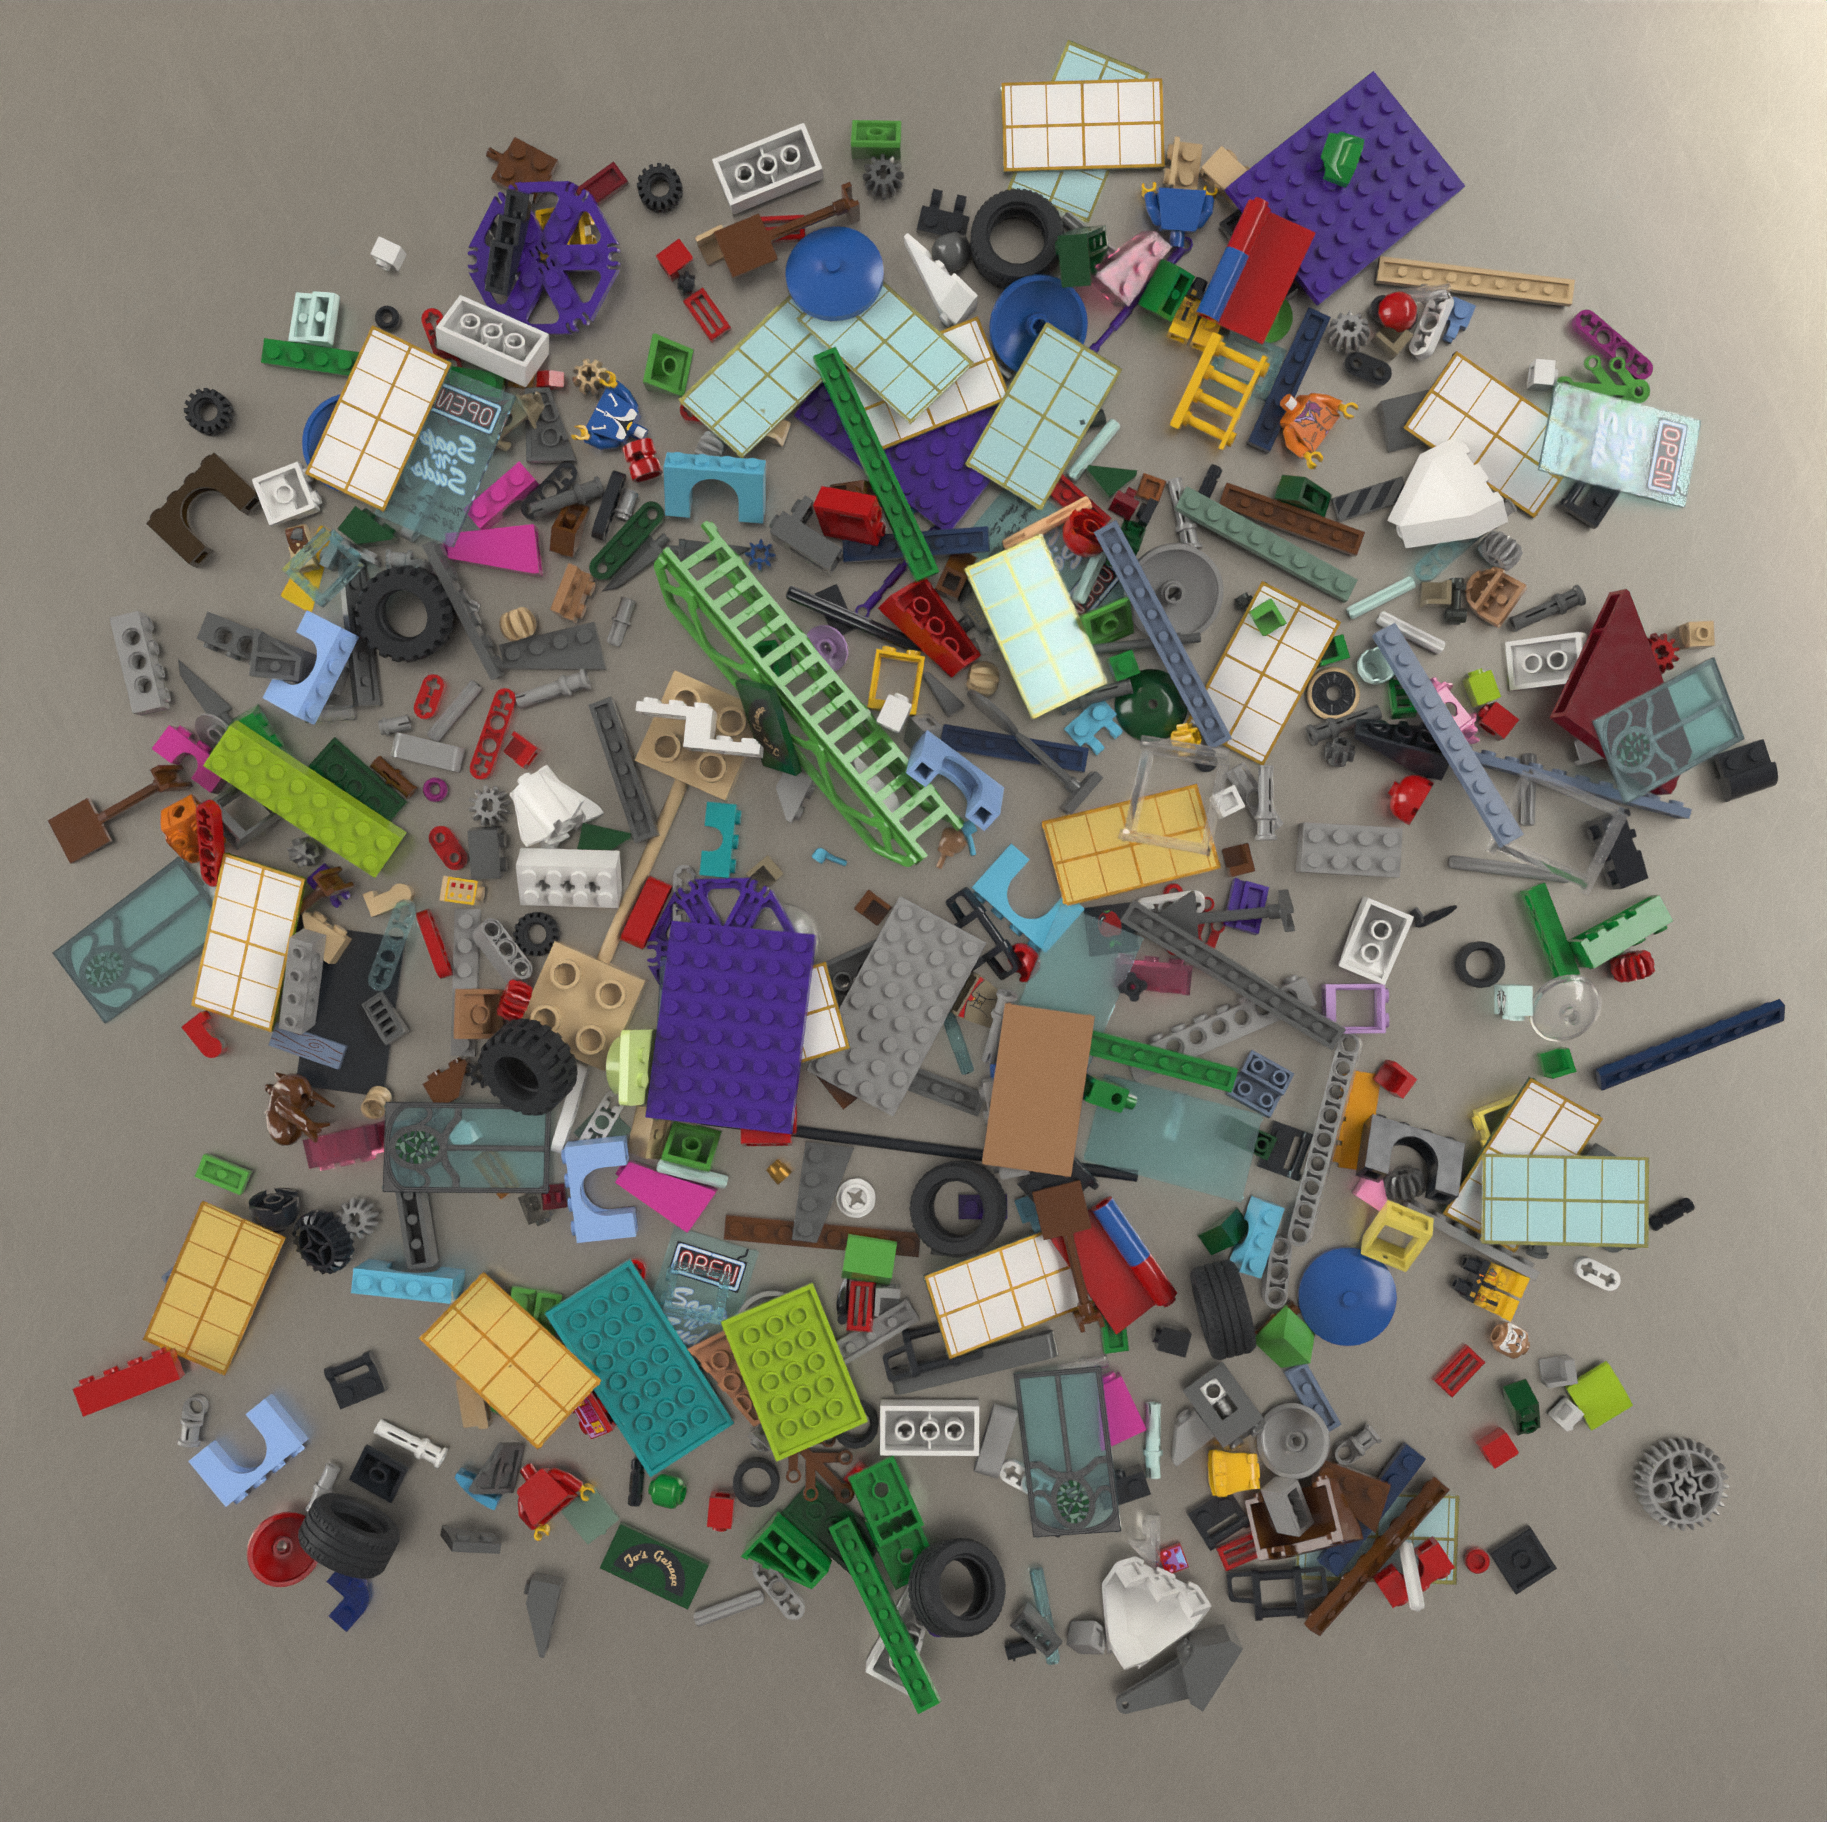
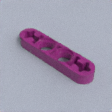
M1585 309L1574 316L1572 320L1574 331L1610 361L1616 357L1617 348H1624L1628 353V357L1625 360L1626 364L1633 357L1636 359L1629 367L1625 365L1633 378L1645 380L1651 376L1653 372L1651 361L1596 313ZM1586 317L1589 319L1588 325L1583 327L1581 322ZM1597 325L1599 328L1591 335L1589 332ZM1599 332L1608 334V344H1601L1598 341L1597 334ZM1615 360L1613 363L1618 369L1620 368L1619 360ZM1642 365L1644 367L1643 373L1638 375L1636 373L1637 367Z

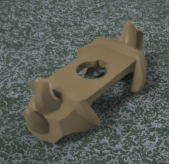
M536 391L535 394L514 395V398L505 405L501 414L502 417L505 413H511L512 422L508 426H500V417L492 437L481 432L474 435L476 441L474 442L477 448H487L489 451L501 449L507 452L511 447V443L509 441H501L503 437L525 420L529 421L532 429L537 428V420L545 407L541 394Z

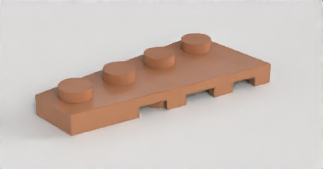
M724 1330L689 1347L687 1350L692 1355H695L701 1362L704 1370L710 1373L718 1382L717 1385L722 1391L730 1396L733 1404L753 1427L761 1424Z

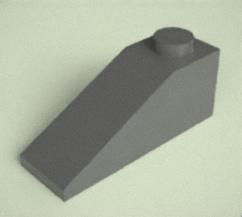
M535 1572L531 1580L527 1579L524 1594L528 1595L526 1606L539 1657L544 1658L549 1648L564 1578Z

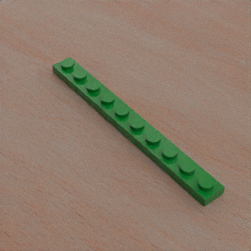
M264 338L261 363L349 377L360 352ZM450 366L447 375L451 381L450 385L480 397L503 400L506 378L489 371Z
M833 347L814 355L813 361L915 582L918 583L938 574L939 569L837 348Z

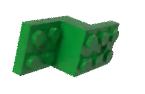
M889 1456L849 1476L848 1480L866 1519L863 1521L893 1588L897 1590L908 1584L912 1565L915 1564V1559L930 1545L921 1527L924 1525L896 1460L894 1456ZM880 1482L885 1483L887 1486V1492L882 1497L876 1496L874 1492L876 1484ZM906 1548L911 1549L913 1552L912 1559L909 1562H902L900 1558L902 1550Z

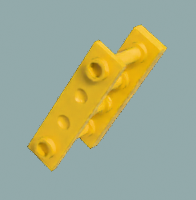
M1213 332L1170 422V426L1181 429L1183 425H1190L1222 440L1218 448L1225 450L1227 446H1232L1237 436L1234 430L1259 378L1265 377L1270 364L1267 363L1269 357L1262 355L1260 361H1257L1225 346L1226 343L1222 342L1224 336ZM1221 355L1255 371L1249 385L1215 370L1214 366L1211 365L1215 356L1220 357ZM1210 378L1244 394L1238 408L1203 393L1204 390L1201 389V385L1204 379L1209 380ZM1201 402L1233 417L1227 431L1192 416L1193 413L1190 412L1193 403Z

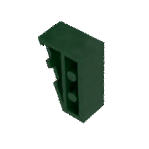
M1106 225L1077 227L1058 235V240L1055 242V251L1060 259L1062 288L1091 286L1093 282L1091 275L1097 274L1098 269L1095 267L1098 264H1102L1108 252Z

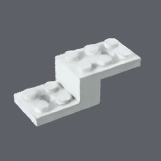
M644 697L643 702L637 701L636 712L642 716L686 720L683 747L689 751L763 758L764 748L758 744L756 739L741 738V742H733V739L729 736L716 735L715 740L717 713L709 704L694 703V707H691L678 700H669V704H662L659 699Z

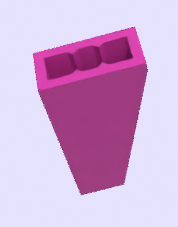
M534 524L447 533L446 541H443L448 558L452 562L543 577L538 528Z
M631 1160L627 1165L620 1166L615 1173L619 1176L615 1181L616 1184L686 1233L692 1228L718 1190L707 1184L660 1173L656 1167L635 1160Z

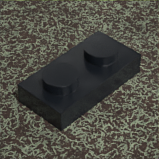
M837 584L814 593L815 596L848 609ZM824 615L827 624L837 629L843 636L857 630Z

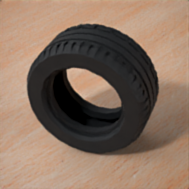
M1013 188L1004 192L1001 191L999 194H994L977 211L971 229V256L978 272L988 282H991L992 285L1005 290L1020 278L1036 274H1053L1060 261L1059 256L1056 255L1055 242L1058 240V235L1063 234L1065 230L1062 218L1051 201L1049 202L1046 197L1044 198L1043 195H1039L1038 192ZM1011 217H1023L1032 221L1040 229L1044 238L1043 249L1033 260L1025 263H1010L1001 259L993 250L990 242V235L993 229L1003 220Z
M963 1160L950 1161L926 1172L913 1190L910 1201L911 1206L909 1207L910 1220L919 1239L928 1248L930 1247L931 1250L949 1257L969 1256L987 1247L1001 1232L1007 1216L1006 1195L1001 1187L1002 1185L998 1182L999 1180L989 1170H986L985 1167L975 1164V1162ZM959 1181L970 1185L977 1191L982 1200L984 1211L982 1221L971 1234L957 1235L950 1233L940 1225L935 1216L934 1201L936 1194L948 1182Z
M1222 1260L1195 1267L1190 1273L1191 1285L1202 1331L1212 1358L1223 1360L1226 1357L1232 1358L1243 1355V1353H1251L1256 1348L1255 1330L1245 1289L1235 1263L1230 1260Z
M327 1493L316 1498L298 1530L299 1543L312 1559L332 1571L359 1579H371L382 1574L400 1542L397 1525L384 1512L360 1499L338 1493Z
M956 1538L935 1542L918 1555L914 1561L915 1564L912 1565L910 1570L908 1596L911 1608L914 1610V1614L922 1626L931 1633L941 1637L961 1638L979 1635L993 1625L1004 1605L1006 1584L1002 1567L997 1557L993 1555V1552L988 1547L973 1539ZM953 1560L960 1562L968 1569L974 1584L973 1601L968 1610L960 1616L954 1615L946 1608L941 1599L939 1588L941 1574L945 1567Z

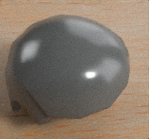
M951 232L940 236L931 248L933 261L940 260L948 272L965 267L972 255L971 246L967 238L958 232Z

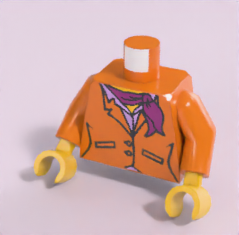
M1310 393L1309 395H1299L1296 399L1291 394H1287L1280 401V406L1286 411L1280 420V425L1284 429L1283 435L1286 447L1299 458H1305L1309 469H1316L1317 465L1311 459L1315 458L1322 463L1323 455L1315 450L1341 416L1338 412H1343L1344 418L1348 420L1353 419L1354 416L1348 414L1346 409L1351 407L1354 410H1358L1357 404L1350 402L1344 405L1342 400L1327 394Z

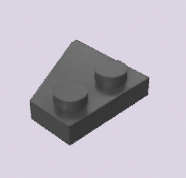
M255 628L249 676L301 682L304 658L262 630Z
M499 1442L469 1487V1492L472 1494L514 1493L524 1445L519 1442Z

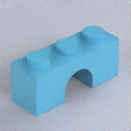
M1251 1195L1244 1219L1249 1224L1247 1237L1243 1243H1237L1234 1246L1230 1261L1235 1263L1239 1272L1262 1278L1285 1208L1271 1201Z

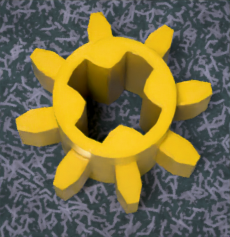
M1193 723L1177 724V730L1171 733L1172 746L1175 749H1179V753L1195 752V746L1201 743L1199 729L1193 728Z

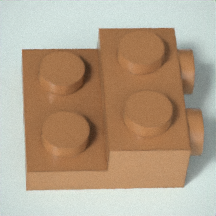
M568 563L550 610L561 618L577 623L578 618L582 619L587 606L584 603L587 596H591L595 589L594 577L589 573L581 571L577 566Z
M455 989L454 1039H490L504 1025L503 1018L497 1014V1005L504 989Z

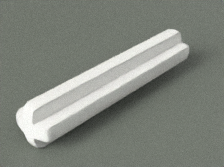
M1384 611L1379 614L1376 623L1384 628L1396 623L1404 638L1436 654H1440L1446 643Z
M1404 1541L1399 1547L1409 1606L1411 1610L1419 1612L1425 1608L1414 1546L1412 1543Z

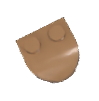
M1492 567V569L1484 571L1479 570L1470 577L1466 584L1467 603L1470 610L1477 617L1500 628L1527 590V585L1505 574V570L1502 568Z

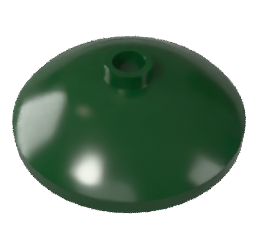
M1158 669L1141 670V673L1128 677L1132 684L1133 694L1115 698L1114 711L1117 714L1116 719L1121 728L1136 740L1150 743L1163 741L1171 737V733L1177 730V724L1184 723L1188 708L1169 673ZM1150 700L1157 702L1156 708L1149 707L1148 703Z

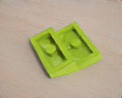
M1607 1361L1578 1377V1384L1564 1386L1573 1404L1585 1414L1583 1419L1591 1431L1633 1406L1624 1387Z

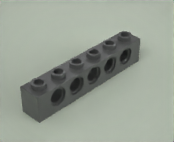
M207 611L197 636L198 640L204 642L203 647L218 652V649L221 648L227 651L226 656L238 661L243 657L250 660L249 665L251 664L252 652L248 653L246 647L249 642L253 641L254 630ZM231 632L232 640L225 644L224 636L226 633ZM276 639L304 658L301 680L303 682L312 672L317 655ZM344 666L329 696L330 698L332 694L341 696L350 673L348 667Z

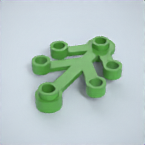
M1590 355L1585 358L1584 367L1587 370H1591L1601 384L1573 382L1570 377L1561 376L1557 378V382L1552 386V391L1557 396H1568L1572 392L1599 394L1588 404L1589 406L1586 405L1589 410V416L1585 418L1586 421L1592 419L1594 412L1614 395H1621L1623 397L1613 407L1606 408L1604 414L1605 422L1607 420L1606 414L1609 410L1619 416V413L1631 403L1641 404L1650 395L1649 384L1645 380L1634 379L1626 369V362L1622 357L1612 358L1608 363V367L1612 372L1618 374L1625 385H1616L1602 368L1601 359L1597 355ZM1591 358L1596 360V365L1593 368L1589 366ZM1615 360L1620 361L1619 369H1615L1613 366ZM1564 381L1568 383L1566 391L1561 389V384ZM1636 387H1640L1642 390L1639 396H1636L1634 393ZM1583 406L1580 407V408L1578 409V411H1577V416H1578V418H1579V416H1580L1579 414H1580L1581 408H1583Z

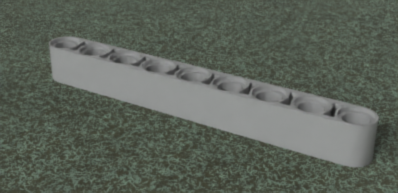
M1356 1034L1342 1035L1336 1046L1288 1230V1239L1294 1246L1301 1247L1311 1241L1314 1234L1362 1051V1040ZM1349 1037L1356 1041V1048L1352 1052L1347 1051L1344 1047V1042ZM1342 1061L1347 1062L1350 1066V1071L1347 1075H1342L1338 1071V1065ZM1335 1085L1343 1088L1344 1095L1341 1099H1336L1332 1095V1088ZM1328 1109L1335 1110L1338 1115L1334 1123L1329 1122L1325 1117ZM1322 1133H1327L1331 1137V1144L1329 1146H1323L1320 1143L1319 1137ZM1315 1157H1321L1325 1161L1323 1170H1318L1314 1167L1313 1160ZM1312 1180L1318 1184L1319 1190L1316 1194L1308 1191V1181ZM1303 1204H1307L1312 1208L1311 1217L1302 1215L1301 1206ZM1296 1228H1301L1306 1232V1239L1304 1241H1300L1295 1237Z

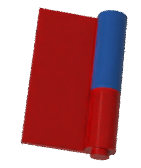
M1255 197L1254 200H1248L1196 313L1213 323L1263 345L1316 233L1272 213L1267 201Z
M1109 1196L1088 1210L1092 1228L1075 1232L1073 1236L1087 1294L1117 1335L1153 1306L1168 1307L1176 1301L1177 1291L1112 1196ZM1063 1236L1051 1238V1242L1071 1269Z

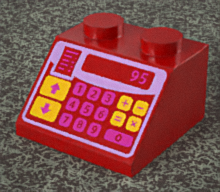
M594 1390L572 1413H576L580 1420V1429L585 1435L588 1434L591 1439L613 1431L616 1426Z

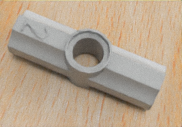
M1242 762L1225 774L1231 784L1235 785L1245 808L1249 810L1257 823L1255 815L1258 813L1259 803L1256 806L1252 805L1249 801V796L1252 792L1258 794V783L1246 764ZM1277 813V819L1275 820V830L1283 825V822L1281 821Z

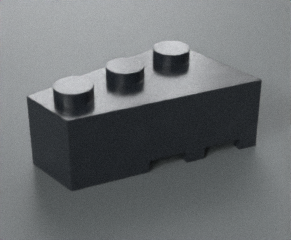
M1629 809L1611 811L1586 821L1588 826L1586 828L1587 835L1595 843L1597 848L1595 851L1596 857L1604 865L1606 870L1604 874L1605 880L1610 887L1612 886L1613 890L1623 889L1648 879L1641 850L1636 849L1632 839L1637 837L1635 829L1630 830L1627 817L1631 816Z

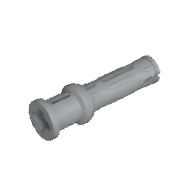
M1182 477L1167 481L1173 508H1175L1178 502L1177 494L1180 497L1184 490ZM1175 511L1178 523L1175 531L1176 534H1179L1181 543L1191 545L1199 550L1202 549L1203 546L1199 543L1196 533L1197 524L1190 518Z
M583 668L580 669L579 673L567 677L562 675L558 678V681L515 694L518 707L523 709L557 696L564 695L569 697L572 696L573 692L582 689L590 690L591 683L586 670Z
M1273 765L1258 766L1259 807L1258 813L1255 815L1257 820V836H1255V840H1277L1275 835L1277 815L1274 812Z
M999 989L996 993L998 997L997 1003L991 1011L993 1022L982 1056V1061L987 1062L990 1058L989 1064H996L1005 1003L1014 1004V1002L1018 1001V994L1010 990Z

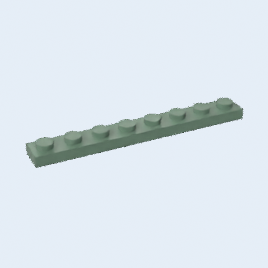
M1188 486L1183 490L1174 508L1180 514L1343 603L1348 601L1358 579Z

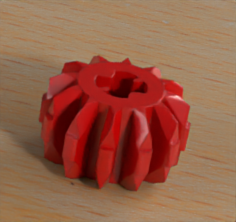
M1652 633L1648 641L1661 674H1664L1666 669L1672 670L1674 668L1672 662L1679 661L1680 658L1674 655V653L1678 652L1680 648H1673L1672 645L1676 639L1672 638L1667 641L1666 633L1660 636L1657 633Z
M1646 950L1622 953L1610 961L1612 975H1614L1615 980L1621 983L1644 979L1645 977H1650L1655 972L1654 959L1651 953Z
M510 980L497 1005V1014L508 1021L521 1019L530 1003L533 992L532 987L520 980Z

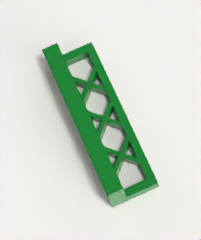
M1540 883L1520 891L1554 982L1566 983L1570 981V978L1579 975L1580 971L1546 883Z

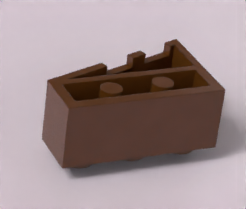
M1326 1459L1323 1466L1313 1474L1311 1482H1316V1477L1331 1475V1478L1337 1479L1354 1516L1376 1533L1392 1483Z

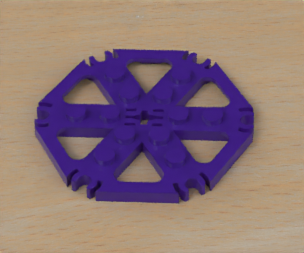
M570 181L517 182L515 184L518 190L530 194L556 193L558 203L544 230L531 209L525 244L517 273L521 274L507 301L504 304H498L492 293L485 291L490 247L486 244L485 239L495 218L499 214H504L506 196L502 192L498 193V197L494 196L468 247L470 249H478V251L471 250L468 252L469 256L477 257V262L474 265H468V268L478 271L475 273L469 272L487 307L549 335H573L570 329L578 333L579 329L576 325L579 320H582V323L586 326L590 325L589 320L591 322L595 320L620 270H611L610 268H618L621 266V263L612 261L611 257L614 253H621V250L611 246H620L593 195L585 189L582 190L579 196H576L578 185ZM512 185L508 186L509 189L517 190V188H515ZM588 212L600 232V241L596 244L567 245L582 214ZM540 252L549 255L546 259L548 267L543 263H539L541 260ZM599 271L601 275L600 282L591 299L583 303L566 272ZM545 288L559 313V319L553 324H531L528 319Z
M752 878L694 879L697 884L693 881L688 882L691 887L689 894H686L683 888L678 889L682 899L674 892L648 942L655 941L658 944L647 946V949H654L657 953L655 958H648L647 962L658 963L657 966L648 967L661 990L663 988L669 943L667 930L671 925V921H673L674 903H677V908L685 910L692 923L753 928L761 911L769 907L773 910L784 932L798 933L772 889L769 891V887L764 885L762 890L757 892L756 885L758 881L753 879L750 882ZM735 888L739 890L740 896L723 925L708 899V894L713 889Z

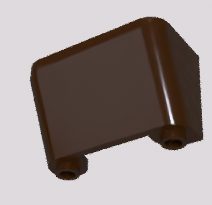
M1331 1475L1316 1477V1482L1312 1483V1486L1301 1488L1314 1524L1300 1537L1277 1533L1261 1492L1253 1494V1499L1245 1501L1258 1561L1286 1559L1363 1540L1361 1528L1337 1479L1331 1478Z

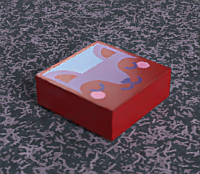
M1180 1542L1157 1550L1164 1570L1173 1574L1189 1568Z

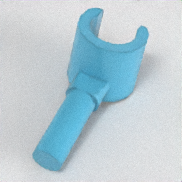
M968 820L961 829L968 842L970 856L976 855V850L971 834L978 830L975 824Z
M817 848L812 854V858L823 864L826 858L842 866L847 864V860L833 856L823 848Z

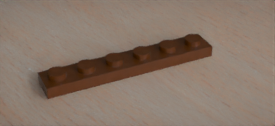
M1228 482L1225 484L1219 500V504L1243 517L1354 557L1357 556L1365 535L1364 531Z

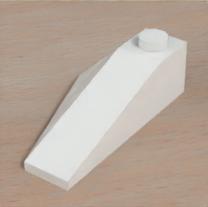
M907 233L904 236V245L940 314V320L947 327L964 322L977 309L978 295L955 273L950 276L945 265L940 260L933 262L929 251Z

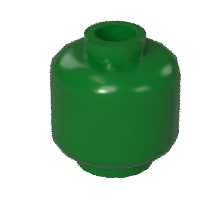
M660 1474L656 1480L651 1481L648 1489V1494L651 1495L653 1504L668 1509H675L678 1505H682L687 1493V1487L684 1485L683 1480L680 1477L668 1474Z

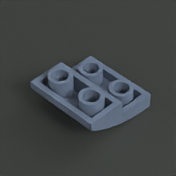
M1251 1050L1237 1072L1232 1093L1227 1092L1226 1095L1266 1118H1270L1295 1073Z

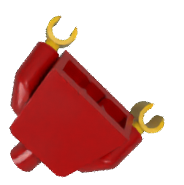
M529 1463L520 1470V1474L526 1482L517 1489L519 1496L518 1515L530 1530H535V1540L541 1541L543 1536L539 1531H543L549 1536L550 1526L547 1523L578 1496L576 1492H580L583 1501H589V1498L583 1492L591 1490L595 1493L594 1486L590 1483L582 1485L583 1482L577 1477L557 1468H541L537 1471L533 1464Z

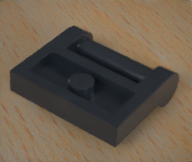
M1586 463L1581 469L1582 474L1566 498H1562L1558 507L1572 514L1593 529H1596L1624 486L1599 469ZM1593 478L1596 480V483L1581 506H1577L1574 502L1589 479Z
M1273 1120L1268 1134L1278 1139L1268 1160L1259 1157L1256 1166L1299 1181L1301 1177L1299 1173L1310 1142H1312L1313 1134ZM1297 1136L1301 1138L1289 1170L1284 1168L1294 1137Z
M371 1350L364 1352L358 1358L336 1367L329 1366L324 1368L325 1378L330 1383L340 1410L388 1390ZM364 1365L368 1366L369 1371L340 1382L339 1375Z
M1233 1494L1227 1497L1212 1495L1186 1512L1210 1551L1217 1548L1216 1545L1237 1531L1244 1527L1245 1529L1250 1527L1249 1519ZM1233 1514H1237L1239 1519L1212 1536L1209 1535L1207 1532L1209 1529Z

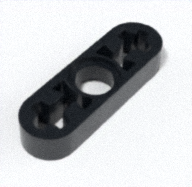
M569 462L559 464L522 502L521 512L525 518L530 521L540 520L544 515L534 518L532 513L528 515L530 511L528 509L529 503L539 501L536 498L538 495L541 499H545L543 491L549 485L556 487V494L570 490L579 479V472L576 467ZM572 469L571 475L573 477L570 480L564 478L561 482L564 487L561 489L553 480L557 478L560 481L564 476L562 471H570Z
M613 470L592 528V538L605 541L615 515L614 509L618 506L625 486L626 474Z

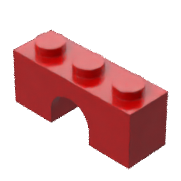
M1433 1536L1414 1548L1418 1558V1572L1422 1592L1426 1591L1430 1584L1437 1579L1446 1578L1451 1573V1570L1455 1568ZM1393 1563L1384 1567L1372 1577L1392 1608L1403 1606L1409 1601L1404 1574L1398 1572Z

